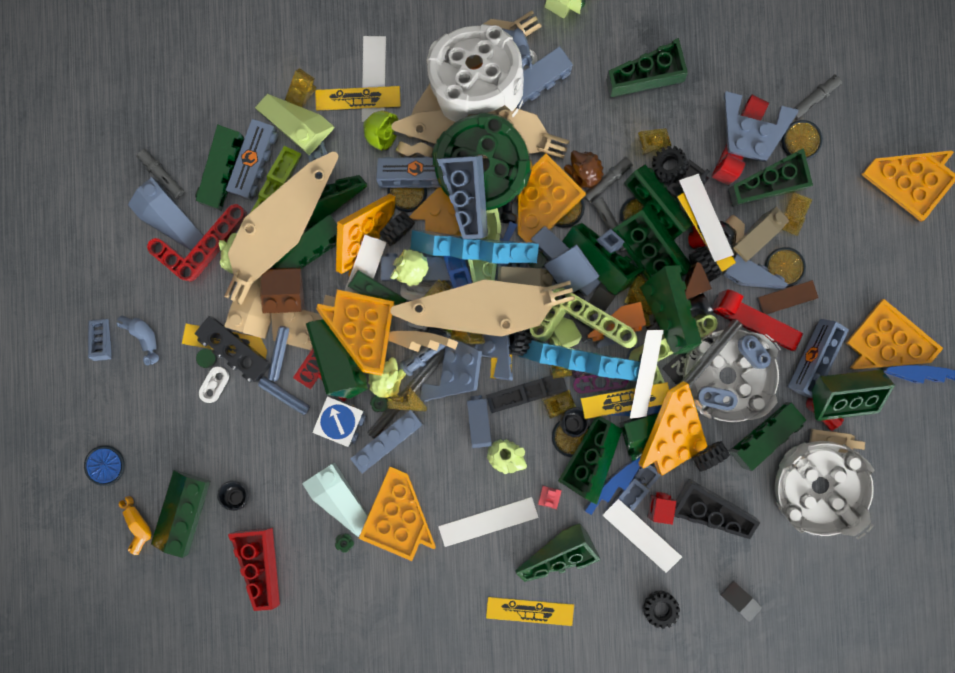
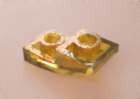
M793 192L784 214L789 222L782 230L798 236L812 199Z

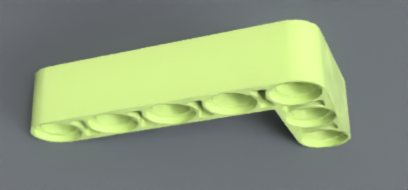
M557 288L553 290V293L563 291L566 289ZM573 293L565 295L567 298L575 296V300L552 306L549 312L555 311V315L552 318H547L546 315L539 326L530 328V333L538 341L545 342L551 337L564 315L568 313L623 347L631 348L637 343V335L631 327ZM581 304L582 308L575 312L574 307ZM593 314H598V318L595 321H590V317ZM609 324H615L613 330L606 331V327ZM544 327V332L541 335H537V330ZM625 334H632L630 340L623 341V336Z
M699 314L693 317L696 320L700 338L717 328L718 322L713 315ZM705 319L707 320V325H706V327H704V321H705ZM663 334L657 362L673 354ZM644 344L631 351L630 360L639 361V356L643 353ZM657 365L653 385L665 383Z

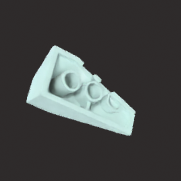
M336 463L331 464L302 483L313 501L359 537L368 514Z

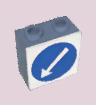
M327 396L312 433L350 447L358 439L359 434L356 433L358 427L363 426L365 422V410Z

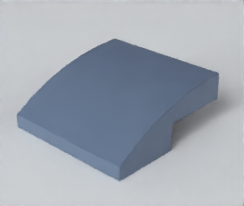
M577 245L565 250L561 255L544 264L558 284L570 281L571 285L562 288H572L573 292L599 277Z

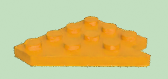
M942 151L876 158L872 160L861 175L922 222L955 183V173L944 165L954 152Z
M547 154L533 166L527 186L518 195V235L525 242H532L531 238L544 226L551 230L586 195Z
M437 188L409 216L412 220H425V230L462 236L453 203H451L450 198L442 188Z
M389 193L337 222V272L343 274L349 270L348 277H350L364 235L376 239L380 238V231L389 223L394 214L396 196Z
M337 289L334 307L317 304L316 310L361 371L382 376L392 319L390 309L394 306V301Z
M885 299L880 300L845 342L860 355L850 368L852 370L932 363L943 350V347Z
M683 381L668 390L638 463L643 469L654 462L657 473L663 476L708 447L688 383Z
M389 466L358 539L412 561L420 543L432 549H435L436 546L408 474Z

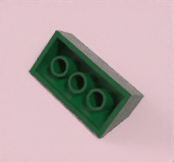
M645 164L635 170L624 182V185L636 197L642 207L647 203L650 205L672 238L676 239L691 227L693 223L688 214L681 209L678 200L668 193L667 187L662 182H659L655 177V172Z
M648 203L612 229L624 241L623 246L636 265L645 269L643 274L647 280L664 266L680 265L682 270L680 276L686 274L692 266Z
M324 319L306 323L326 395L350 399L366 391L368 387L365 375Z
M882 369L819 376L812 389L815 419L821 421L880 413L895 384Z
M173 470L151 545L164 553L180 558L189 555L210 486V480Z

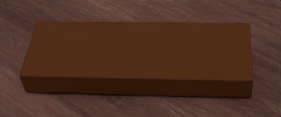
M811 280L757 297L761 312L767 315L818 299L819 297L814 282Z

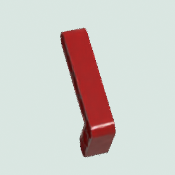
M751 94L740 116L761 121L769 102ZM726 144L711 177L729 186L739 178L745 167L746 162L742 161L743 156L728 153Z
M238 204L229 206L185 258L168 243L158 238L151 239L148 242V252L177 277L184 281L192 282L197 279L220 252L219 241L224 240L227 243L230 235L238 231L244 218L247 216V212ZM236 210H241L240 217L234 219L233 213ZM228 224V231L221 233V227ZM211 239L216 240V245L213 248H209L208 245ZM161 243L162 249L156 253L155 247ZM202 253L204 258L198 263L196 257ZM175 255L176 262L175 264L171 265L169 260L172 256ZM186 268L191 269V274L188 277L184 276Z
M727 289L719 292L712 306L715 314L729 321L736 319L742 324L741 327L751 332L762 334L771 342H776L785 349L793 352L796 351L803 336L802 332L742 303L741 301L744 296L733 290Z

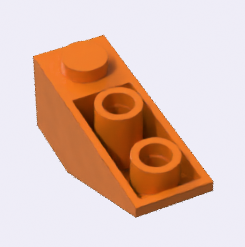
M641 302L621 306L611 315L631 327L634 332L641 331L642 327L646 325ZM609 324L606 327V331L613 330L615 324ZM594 329L587 335V339L592 338V341L604 339V336Z

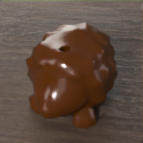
M576 150L571 152V165H565L564 171L572 176L580 188H592L597 185L604 175L602 172V162L598 159V155L586 151L584 153Z

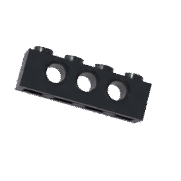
M208 316L194 333L199 337L197 341L205 347L209 345L213 348V354L220 359L224 357L228 360L227 365L235 371L239 369L243 373L242 377L250 383L252 381L258 382L270 368L271 363L212 316ZM219 333L222 339L220 343L216 344L214 336ZM232 345L236 347V354L233 356L228 352L229 347ZM246 357L251 359V366L248 368L243 365Z

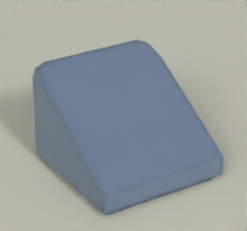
M609 229L597 239L610 254L622 248L624 243L612 229Z
M604 335V339L599 340L595 347L601 348L617 342Z

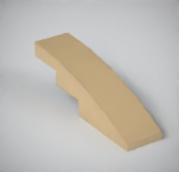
M419 331L389 332L388 341L419 352L421 345L437 351L439 344L455 350L458 344L457 341L450 338Z

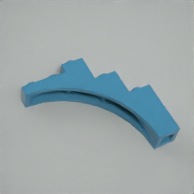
M412 230L410 249L433 256H452L459 259L482 260L489 263H537L539 244L480 238L463 239L462 236L427 230Z
M530 339L532 342L529 343L530 348L527 349V353L519 356L534 362L587 372L596 376L637 381L641 361L573 349Z

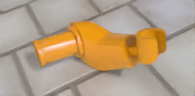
M126 496L127 504L124 500H121L118 505L120 508L126 509L122 513L128 528L134 534L128 551L134 555H139L145 541L151 539L152 532L135 507H131L134 504L133 498Z

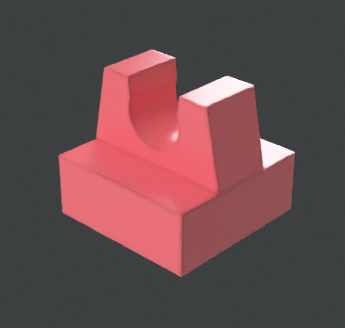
M542 485L538 505L557 509L561 490Z

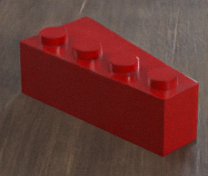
M273 528L241 530L229 533L228 537L232 541L235 557L239 561L240 572L244 576L247 585L246 590L253 610H273L278 607L280 599Z

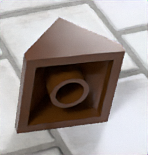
M696 262L693 264L684 280L687 288L685 289L687 299L712 289L701 263Z

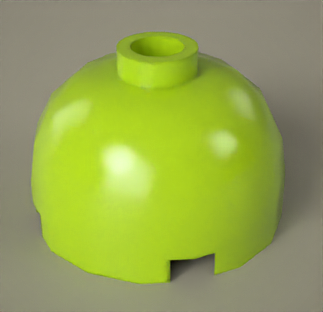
M377 111L364 121V137L369 145L380 150H387L392 146L397 135H393L395 131L392 129V124L399 120L397 115L387 111Z

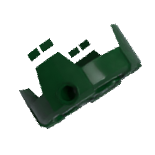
M478 113V115L460 119L446 131H443L433 149V166L435 167L439 185L449 197L450 194L437 159L476 156L479 154L487 156L490 166L488 170L483 172L487 211L499 208L510 202L516 195H519L527 186L533 166L527 144L511 120L494 113Z

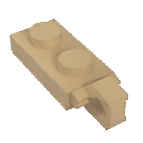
M811 429L809 443L831 441L841 445L845 444L851 449H865V442L855 440V436L852 434ZM840 448L838 452L846 453L849 451Z

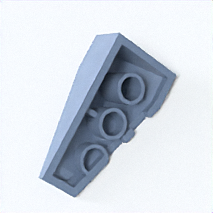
M153 177L135 191L128 204L140 220L189 250H192L204 236L159 181Z

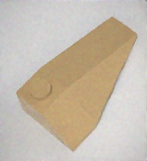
M260 276L252 283L241 305L238 304V300L244 290L245 285L243 286L237 300L232 302L224 327L266 339L271 324V314L262 312Z

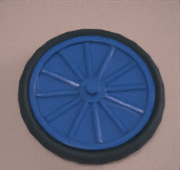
M102 445L92 449L84 461V470L87 478L99 486H108L116 483L124 472V459L121 453L111 446Z

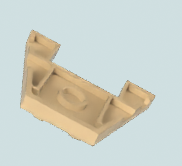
M325 295L323 305L334 307L335 297ZM302 310V312L271 313L273 341H276L278 328L286 326L289 327L286 344L312 350L313 347L306 323L323 319L320 314Z

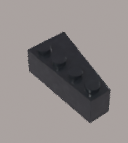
M691 479L688 480L676 500L674 517L703 524L713 529L723 530L740 537L751 539L760 524L755 516Z

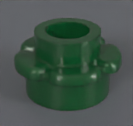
M377 395L371 398L370 405L374 412H385L387 410L388 398L378 397Z
M347 533L340 534L335 539L336 549L341 550L343 553L348 552L354 546L351 535Z

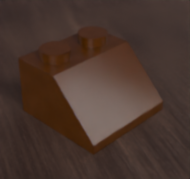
M301 267L270 268L261 275L263 313L302 312L305 302Z

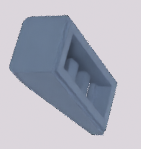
M108 319L88 321V358L93 361L112 359ZM95 327H103V330H95ZM95 335H103V337L95 338Z

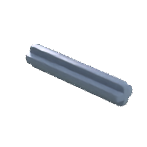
M280 326L278 328L268 373L269 380L277 381L279 379L289 327Z
M262 377L260 379L259 387L301 414L305 415L308 412L309 405L267 378Z

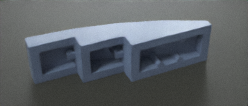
M546 226L541 228L531 238L533 243L539 244L538 249L548 260L561 255L565 250L569 249ZM596 279L579 290L584 296H588L600 282Z
M654 462L644 469L642 467L639 468L627 489H623L613 504L619 499L631 511L637 507L650 491L651 486L661 476L657 473Z

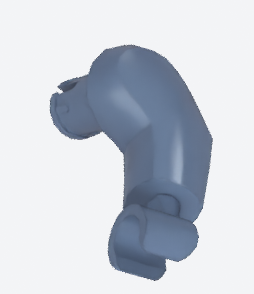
M502 28L503 31L513 37V41L520 51L522 69L524 65H529L530 69H532L530 49L523 30L517 28L513 31Z
M123 315L120 316L117 321L123 322V324L117 322V326L127 329L131 335L138 338L142 351L148 352V355L143 358L144 364L148 366L156 363L159 360V356L153 352L154 349H157L152 329L139 318L130 319Z

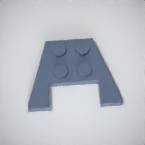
M725 91L723 97L725 100L728 153L766 162L794 120L798 110L781 106L776 124L740 116L738 112L743 95Z
M430 327V333L439 336L445 333L438 328ZM453 337L454 341H457L458 344L456 350L445 347L440 386L422 384L420 401H430L477 390L482 351Z
M464 331L461 333L458 340L482 351V357L497 358L493 377L513 380V373H511L510 367L512 362L509 356V334L494 336Z

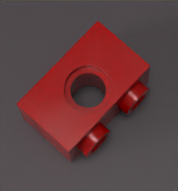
M656 492V495L650 494L647 517L653 522L673 525L676 501L667 493Z

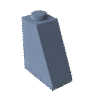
M482 395L471 396V400L467 401L472 448L492 446L487 401L482 399Z

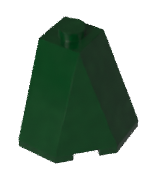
M659 413L619 423L629 460L634 461L642 455Z

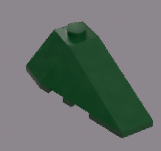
M360 175L337 179L333 184H326L306 228H311L365 189L367 183Z
M579 523L562 531L515 571L526 582L547 577L550 572L559 571V574L564 573L566 568L575 566L577 569L584 568L600 561V557L588 532Z

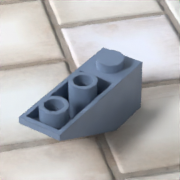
M739 254L734 258L736 263L730 266L723 275L739 286L784 289L788 285V283L784 282L785 279L782 276L771 274L768 272L769 269L762 264L757 265L753 263L752 259L745 262Z

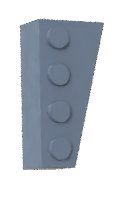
M482 156L437 159L450 194V201L455 209V216L462 238L478 239L488 236Z

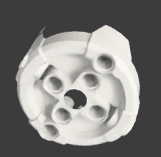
M486 24L467 26L454 30L449 34H444L432 43L427 57L428 76L431 89L445 117L457 122L469 114L488 113L504 105L511 111L517 107L523 96L522 58L516 43L513 41V37L503 31L501 27ZM475 55H479L480 62L483 63L482 66L476 70L469 69L465 64L467 57L473 59ZM518 109L512 114V117L516 115Z
M724 330L713 331L702 337V343L686 354L683 379L713 344L703 340L709 337L715 342ZM738 330L690 387L697 412L709 419L725 422L753 420L768 414L778 403L775 395L779 382V370L776 362L778 349L762 334ZM742 336H755L767 350L771 358L767 368H754L738 349V341ZM693 351L697 355L696 360L691 359L689 356ZM725 367H730L736 372V380L731 384H724L720 380V371ZM704 386L730 390L737 396L738 403L732 410L704 406L698 400V392ZM709 392L705 393L704 398H709L711 394ZM728 396L724 397L723 402H728L730 398Z
M831 441L804 442L787 451L779 464L775 480L776 504L783 516L801 534L807 532L819 536L837 534L856 536L871 523L869 512L873 499V480L871 474L875 470L862 455L845 444L841 445ZM841 448V449H846V450H848L849 452L841 453V452H838V451H839V449ZM818 477H824L829 482V489L823 494H818L812 489V482L817 480ZM874 524L866 531L869 532L874 527ZM863 533L862 535L858 536L857 539H860L861 537H863V536L865 535V533Z

